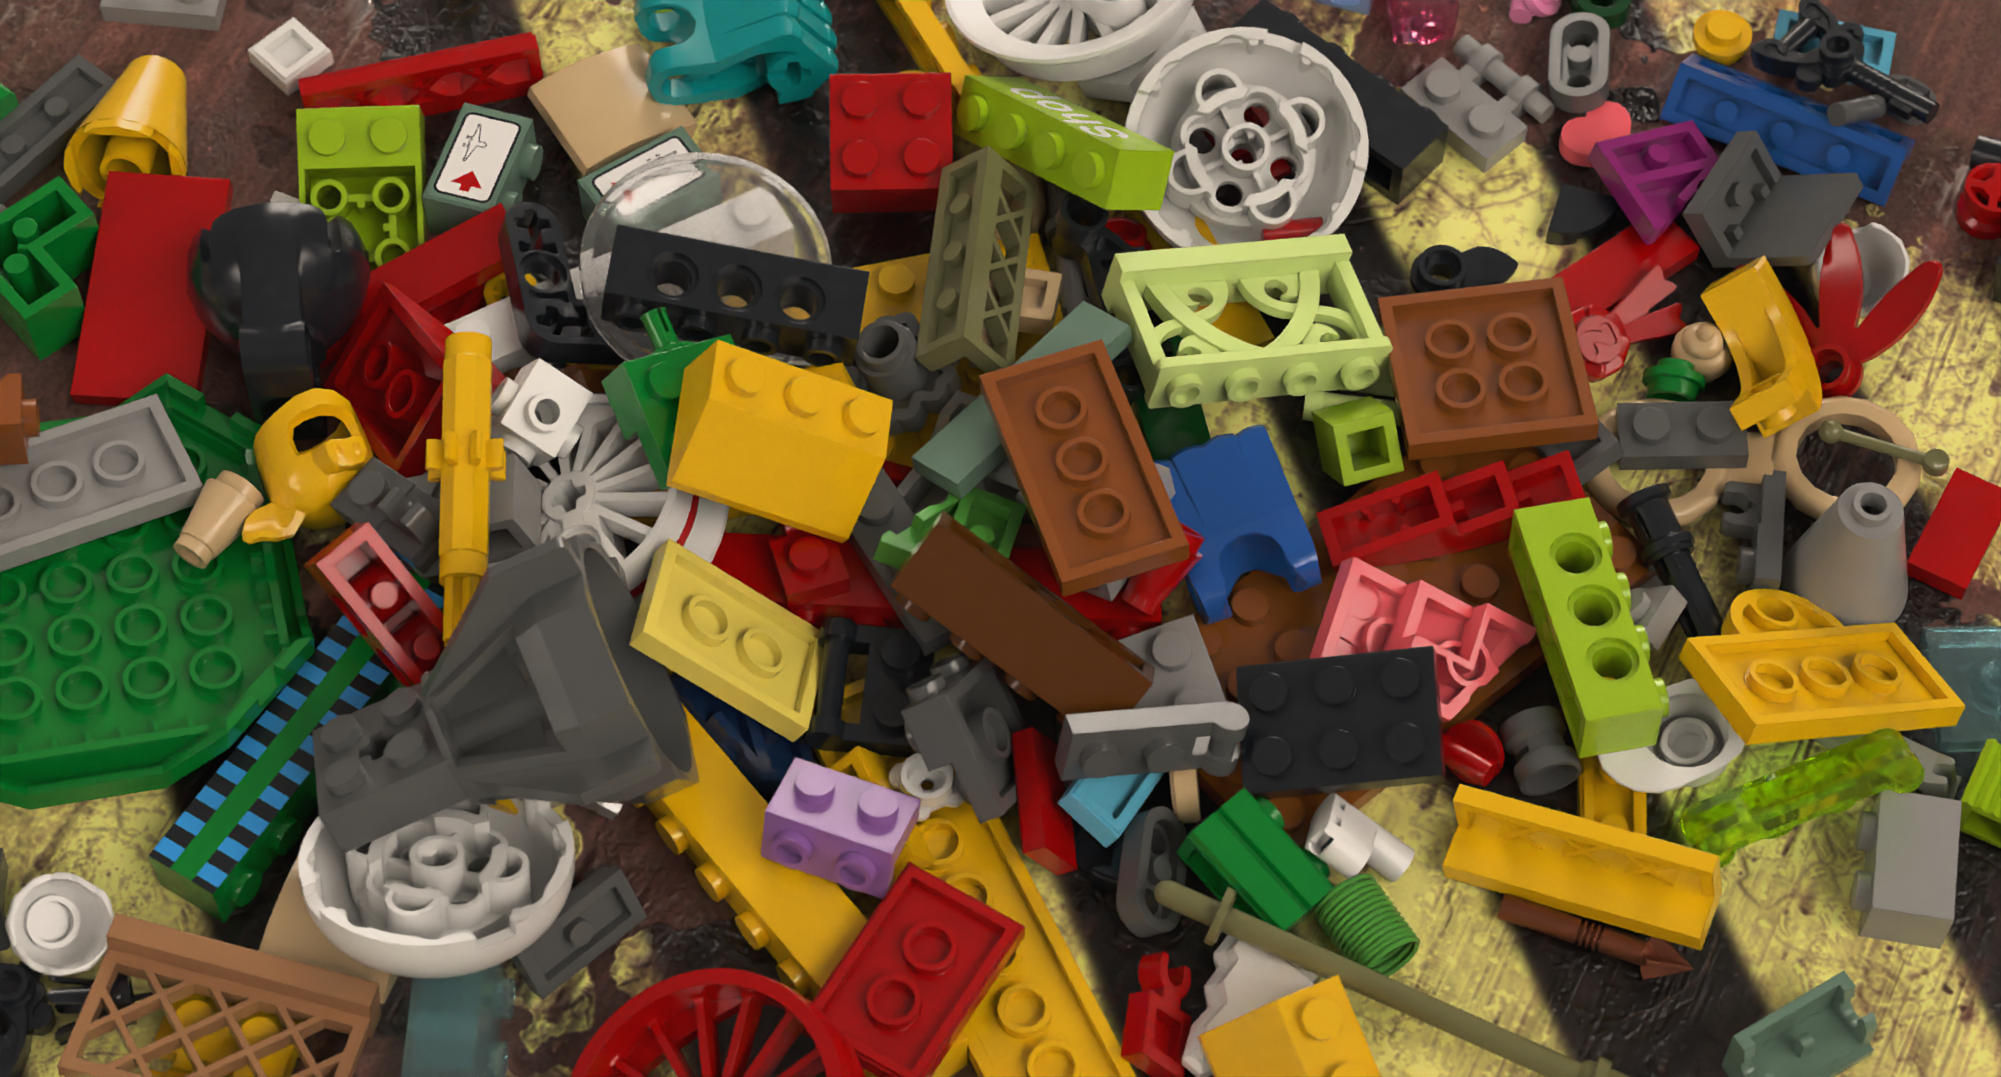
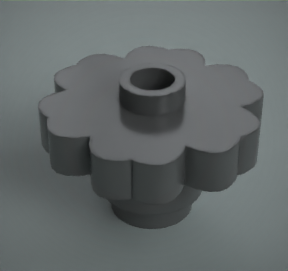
M904 312L895 316H882L865 327L859 334L851 367L845 366L856 388L893 400L889 436L898 435L904 431L917 432L921 430L926 424L928 413L940 414V411L956 391H960L962 387V380L955 369L961 359L933 372L915 359L920 324L911 312Z

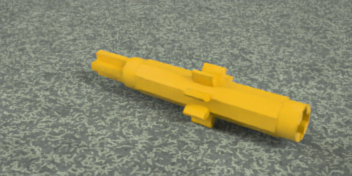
M470 331L457 332L445 339L442 440H426L425 470H428V481L430 483L441 482L439 584L444 587V648L488 568L490 480L496 482H504L506 480L504 439H491L492 340L487 335Z

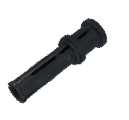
M1667 483L1655 484L1623 499L1618 503L1616 509L1621 518L1629 520L1642 547V551L1638 556L1643 566H1647L1650 571L1655 570L1663 586L1673 585L1688 602L1678 617L1686 638L1721 635L1723 620L1691 555L1695 550L1693 546L1695 540L1690 531L1682 530L1671 507L1669 499L1673 494Z

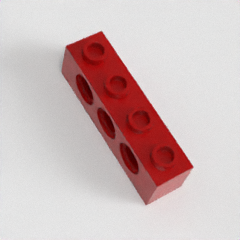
M369 522L354 523L303 565L403 687H412L421 683V677L427 670L432 671L444 650L443 613Z

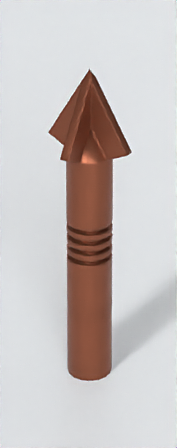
M1506 893L1503 897L1498 912V919L1573 944L1577 941L1579 946H1582L1584 943L1585 948H1588L1590 945L1591 950L1598 948L1597 952L1639 965L1642 980L1695 970L1669 941L1652 936L1646 940L1607 926L1602 929L1601 924L1596 927L1594 922L1590 925L1588 920L1584 923L1582 918Z

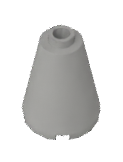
M1870 482L1858 483L1846 489L1786 553L1782 562L1779 590L1808 599L1819 608L1831 613L1844 626L1895 622L1901 615L1908 597L1904 509L1898 496L1887 487Z

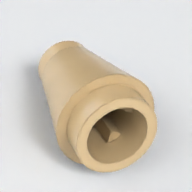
M224 470L216 479H207L180 532V537L173 545L175 551L191 565L201 569L206 568L211 560H214L242 534L246 518L253 510L260 508L264 503L263 496L249 481L231 471Z

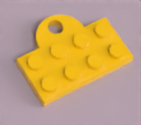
M1752 589L1739 594L1733 600L1722 623L1721 635L1687 638L1678 657L1696 680L1701 690L1707 694L1732 726L1734 732L1746 745L1956 726L1966 707L1895 622L1844 626L1831 613L1819 608L1808 599L1776 589Z

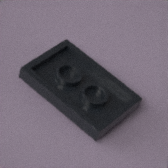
M1433 646L1236 667L1238 704L1246 709L1250 718L1245 737L1240 741L1243 788L1255 799L1257 797L1275 799L1446 781L1437 653Z

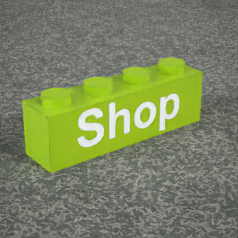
M965 75L960 101L957 106L953 129L954 134L982 148L989 145L1009 162L1105 210H1161L1175 151L1021 77Z

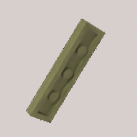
M989 145L942 168L915 355V359L931 372L963 357L968 358L985 373L1012 366L1015 362L1036 187ZM1001 186L1013 196L1011 212ZM995 228H997L1006 250L1005 259L995 237ZM989 275L1000 297L999 307L989 285ZM983 322L991 338L994 349L990 348L981 340Z

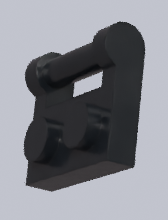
M843 617L825 618L821 621L818 643L824 650L815 716L811 717L809 728L805 734L806 744L818 750L845 753L860 746L880 756L909 758L917 753L907 740L904 728L905 720L901 711L910 703L905 690L912 684L931 676L929 667L935 664L936 652L924 657L918 642L909 634L907 629L858 625L854 621ZM849 654L868 655L860 724L845 723L841 720Z

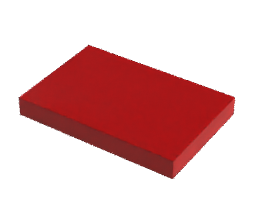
M908 861L812 1002L823 1010L839 1027L856 1052L862 1068L877 1077H931L1025 937V926ZM804 1027L800 1033L812 1039L809 1032Z

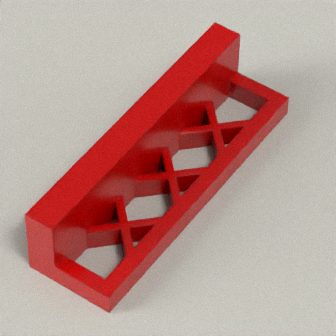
M532 32L300 78L298 79L304 109L419 105L423 115L429 116L462 109L464 103L478 106L527 96L529 88L544 78L536 35H533Z

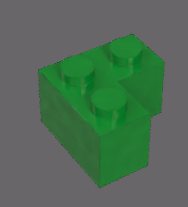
M60 176L0 213V316L40 361L81 334L85 306L78 286L72 279L92 267L99 230L94 213Z

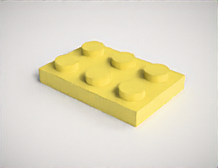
M668 538L654 553L629 645L793 743L809 728L820 679L824 650L818 643L819 629Z

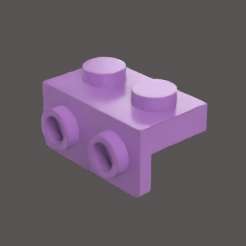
M795 757L765 810L761 855L765 859L780 863L787 868L815 875L841 884L851 890L884 898L892 886L895 862L919 818L921 799Z

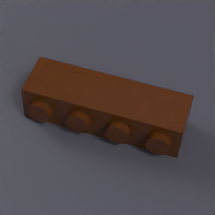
M944 511L940 513L896 571L890 586L899 592L896 596L897 602L906 611L924 622L933 617L952 632L949 636L950 641L965 655L976 661H981L984 656L1005 671V674L1002 676L1003 680L1019 695L1030 701H1034L1039 696L1057 709L1059 712L1056 714V719L1062 726L1066 714L1134 709L1154 682L1155 668Z

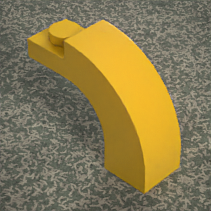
M1765 255L1711 283L1700 296L1721 331L1738 370L1741 392L1729 410L1741 431L1756 424L1765 439L1819 411L1822 406V388L1815 359L1794 308Z

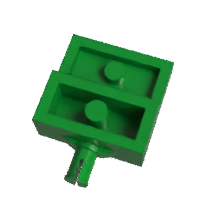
M666 307L650 310L640 317L655 351L651 355L622 362L601 381L625 440L639 437L661 491L672 488L666 486L684 369L717 340L735 345L731 334L701 342L678 341L667 315Z

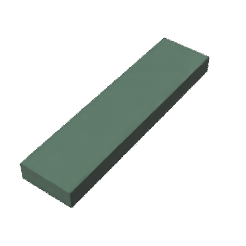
M1082 301L1013 365L1100 339L1103 340L1112 361L1133 342L1131 328L1125 322ZM982 393L911 457L916 473L960 499L967 495L1007 458Z

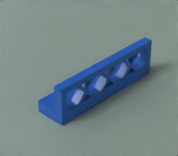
M1695 53L1680 63L1660 115L1661 119L1674 124L1693 120L1702 135L1727 145L1736 132L1757 131L1775 164L1802 175L1856 173L1863 184L1858 197L1883 207L1888 202L1902 165L1909 158L1916 142L1915 139L1869 121L1835 127L1831 125L1827 118L1828 105Z

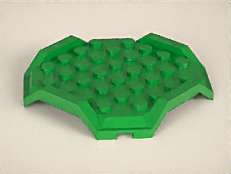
M167 373L118 405L121 406L157 394L203 486L207 479H216L224 470L231 471L245 478L257 488L264 499L261 507L270 503L257 467L253 449L255 436L262 425L238 412L231 418L208 406L205 403L204 393ZM88 416L40 422V432ZM191 506L0 572V802L32 810L164 789L229 749L315 652L314 636L306 616L292 538L278 542L261 541L248 544L243 542L242 535H240L214 560H211L206 568L201 569L185 561L173 547L180 537V532L194 507Z

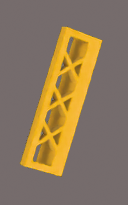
M1459 784L1453 799L1458 826L1442 864L1444 877L1702 950L1722 894L1719 855Z

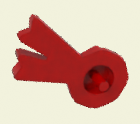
M1660 265L1651 268L1610 312L1593 304L1571 312L1589 382L1602 381L1624 367L1630 345L1675 337L1682 328L1687 326L1679 318L1682 312V303H1675L1652 313L1648 312L1650 308L1676 289V285L1673 282L1664 279L1663 270Z

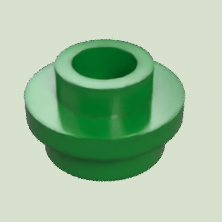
M1663 358L1658 360L1657 365L1644 369L1642 383L1647 387L1646 398L1676 402H1696L1697 395L1704 391L1706 379L1702 374L1694 371L1695 366L1689 361L1678 358Z

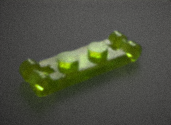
M1890 728L1879 729L1691 805L1681 814L1679 821L1680 829L1687 841L1692 844V848L1719 855L1720 868H1723L1732 861L1737 849L1759 840L1781 837L1790 832L1794 826L1824 814H1836L1846 811L1857 801L1889 788L1895 793L1905 794L1912 792L1923 782L1925 771L1919 759L1910 751L1909 745L1900 732Z

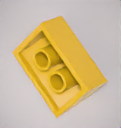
M717 340L684 369L666 486L844 543L849 539L886 459L893 400Z
M1339 975L1274 1000L1197 1037L1214 1077H1381Z

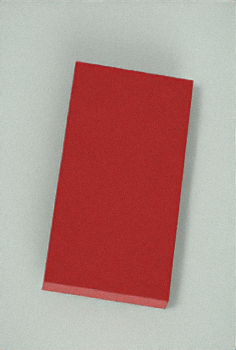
M117 171L108 172L70 392L74 403L118 406L166 373L202 392L211 333L197 316L187 294V257L193 237L202 228L210 230L212 223L218 216L231 210L234 188L230 179Z

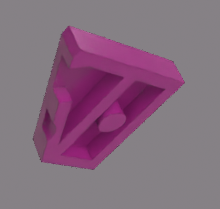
M1693 120L1596 142L1587 159L1644 243L1648 245L1654 243L1684 212L1719 158Z

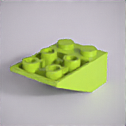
M398 105L296 109L299 203L307 205L311 203L312 206L320 208L324 212L327 222L337 215L350 221L369 253L370 271L425 243L426 214L422 196L426 189L424 115L420 106Z

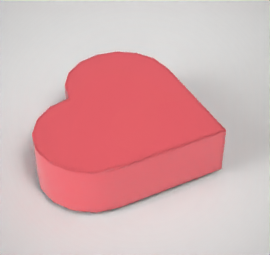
M1605 101L1597 109L1587 112L1585 117H1576L1569 120L1561 131L1558 144L1560 154L1571 164L1594 168L1587 158L1596 142L1631 134V117L1629 112L1619 103Z

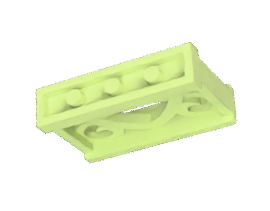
M1345 234L1115 253L1101 296L1108 314H1115L1117 319L1130 325L1133 342L1128 345V349L1144 386V398L1148 408H1185L1194 404L1223 401L1244 402L1253 398L1283 395L1303 396L1313 392L1343 389L1361 390L1377 385L1389 360V353H1392L1393 346L1389 337L1383 336L1349 261L1352 249ZM1329 294L1335 308L1319 306L1320 295ZM1247 301L1265 314L1276 318L1289 319L1290 322L1274 341L1264 348L1239 340L1211 325L1221 316L1226 303ZM1209 305L1208 307L1198 312H1195L1198 310L1199 306ZM1147 310H1153L1164 323L1154 328ZM1313 322L1327 323L1339 327L1346 332L1349 340L1339 341L1340 336L1334 329L1324 324H1313ZM1176 335L1182 337L1183 340L1179 344L1176 356L1166 357L1161 344Z

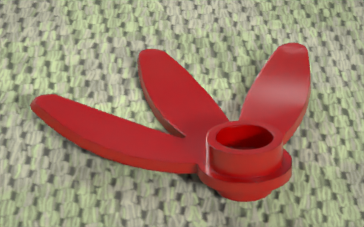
M1840 223L1833 228L1832 238L1826 245L1821 268L1819 328L1815 326L1807 312L1796 299L1784 289L1804 330L1811 353L1815 359L1821 382L1822 399L1835 396L1851 397L1862 383L1864 376L1863 364L1890 349L1916 325L1930 305L1943 275V267L1939 261H1927L1912 270L1878 302L1858 327L1864 289L1859 249L1849 225ZM1740 264L1734 269V271L1743 267L1746 264ZM1836 368H1843L1841 375L1836 380L1826 384V377L1830 371Z

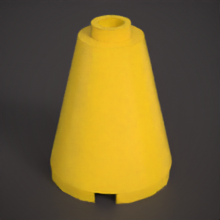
M145 55L133 60L69 139L64 155L65 173L71 186L80 195L84 188L91 195L99 199L98 208L102 209L109 171L187 176L186 77L174 62L164 57Z

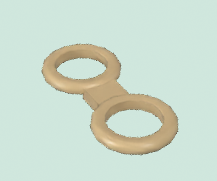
M1846 396L1822 399V406L1819 411L1765 439L1761 432H1747L1749 457L1746 468L1705 469L1704 476L1694 489L1681 497L1669 499V502L1680 526L1687 525L1714 508L1719 499H1721L1727 482L1736 481L1761 484L1764 474L1772 475L1774 470L1786 471L1785 497L1797 510L1817 520L1838 497L1831 496L1814 487L1801 472L1796 455L1797 448L1804 438L1819 429L1823 421L1832 419L1840 422V424L1861 427L1878 436L1880 440L1919 451L1916 439L1911 430L1895 413L1870 400ZM1647 398L1624 403H1651L1676 401L1663 400L1657 398ZM1617 407L1600 416L1598 420L1617 438L1615 418ZM1892 456L1895 472L1886 487L1898 496L1904 508L1919 486L1922 465ZM1608 467L1586 483L1587 490L1608 513L1630 524L1628 519L1620 517L1616 506L1632 493L1619 485L1611 475Z

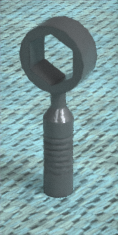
M1902 74L1890 76L1905 85L1910 80L1930 91V99L1937 100L1934 92L1921 81ZM1878 94L1831 104L1827 110L1828 121L1835 127L1880 118L1885 113L1906 124H1923V122L1914 117L1906 121L1888 111V103Z

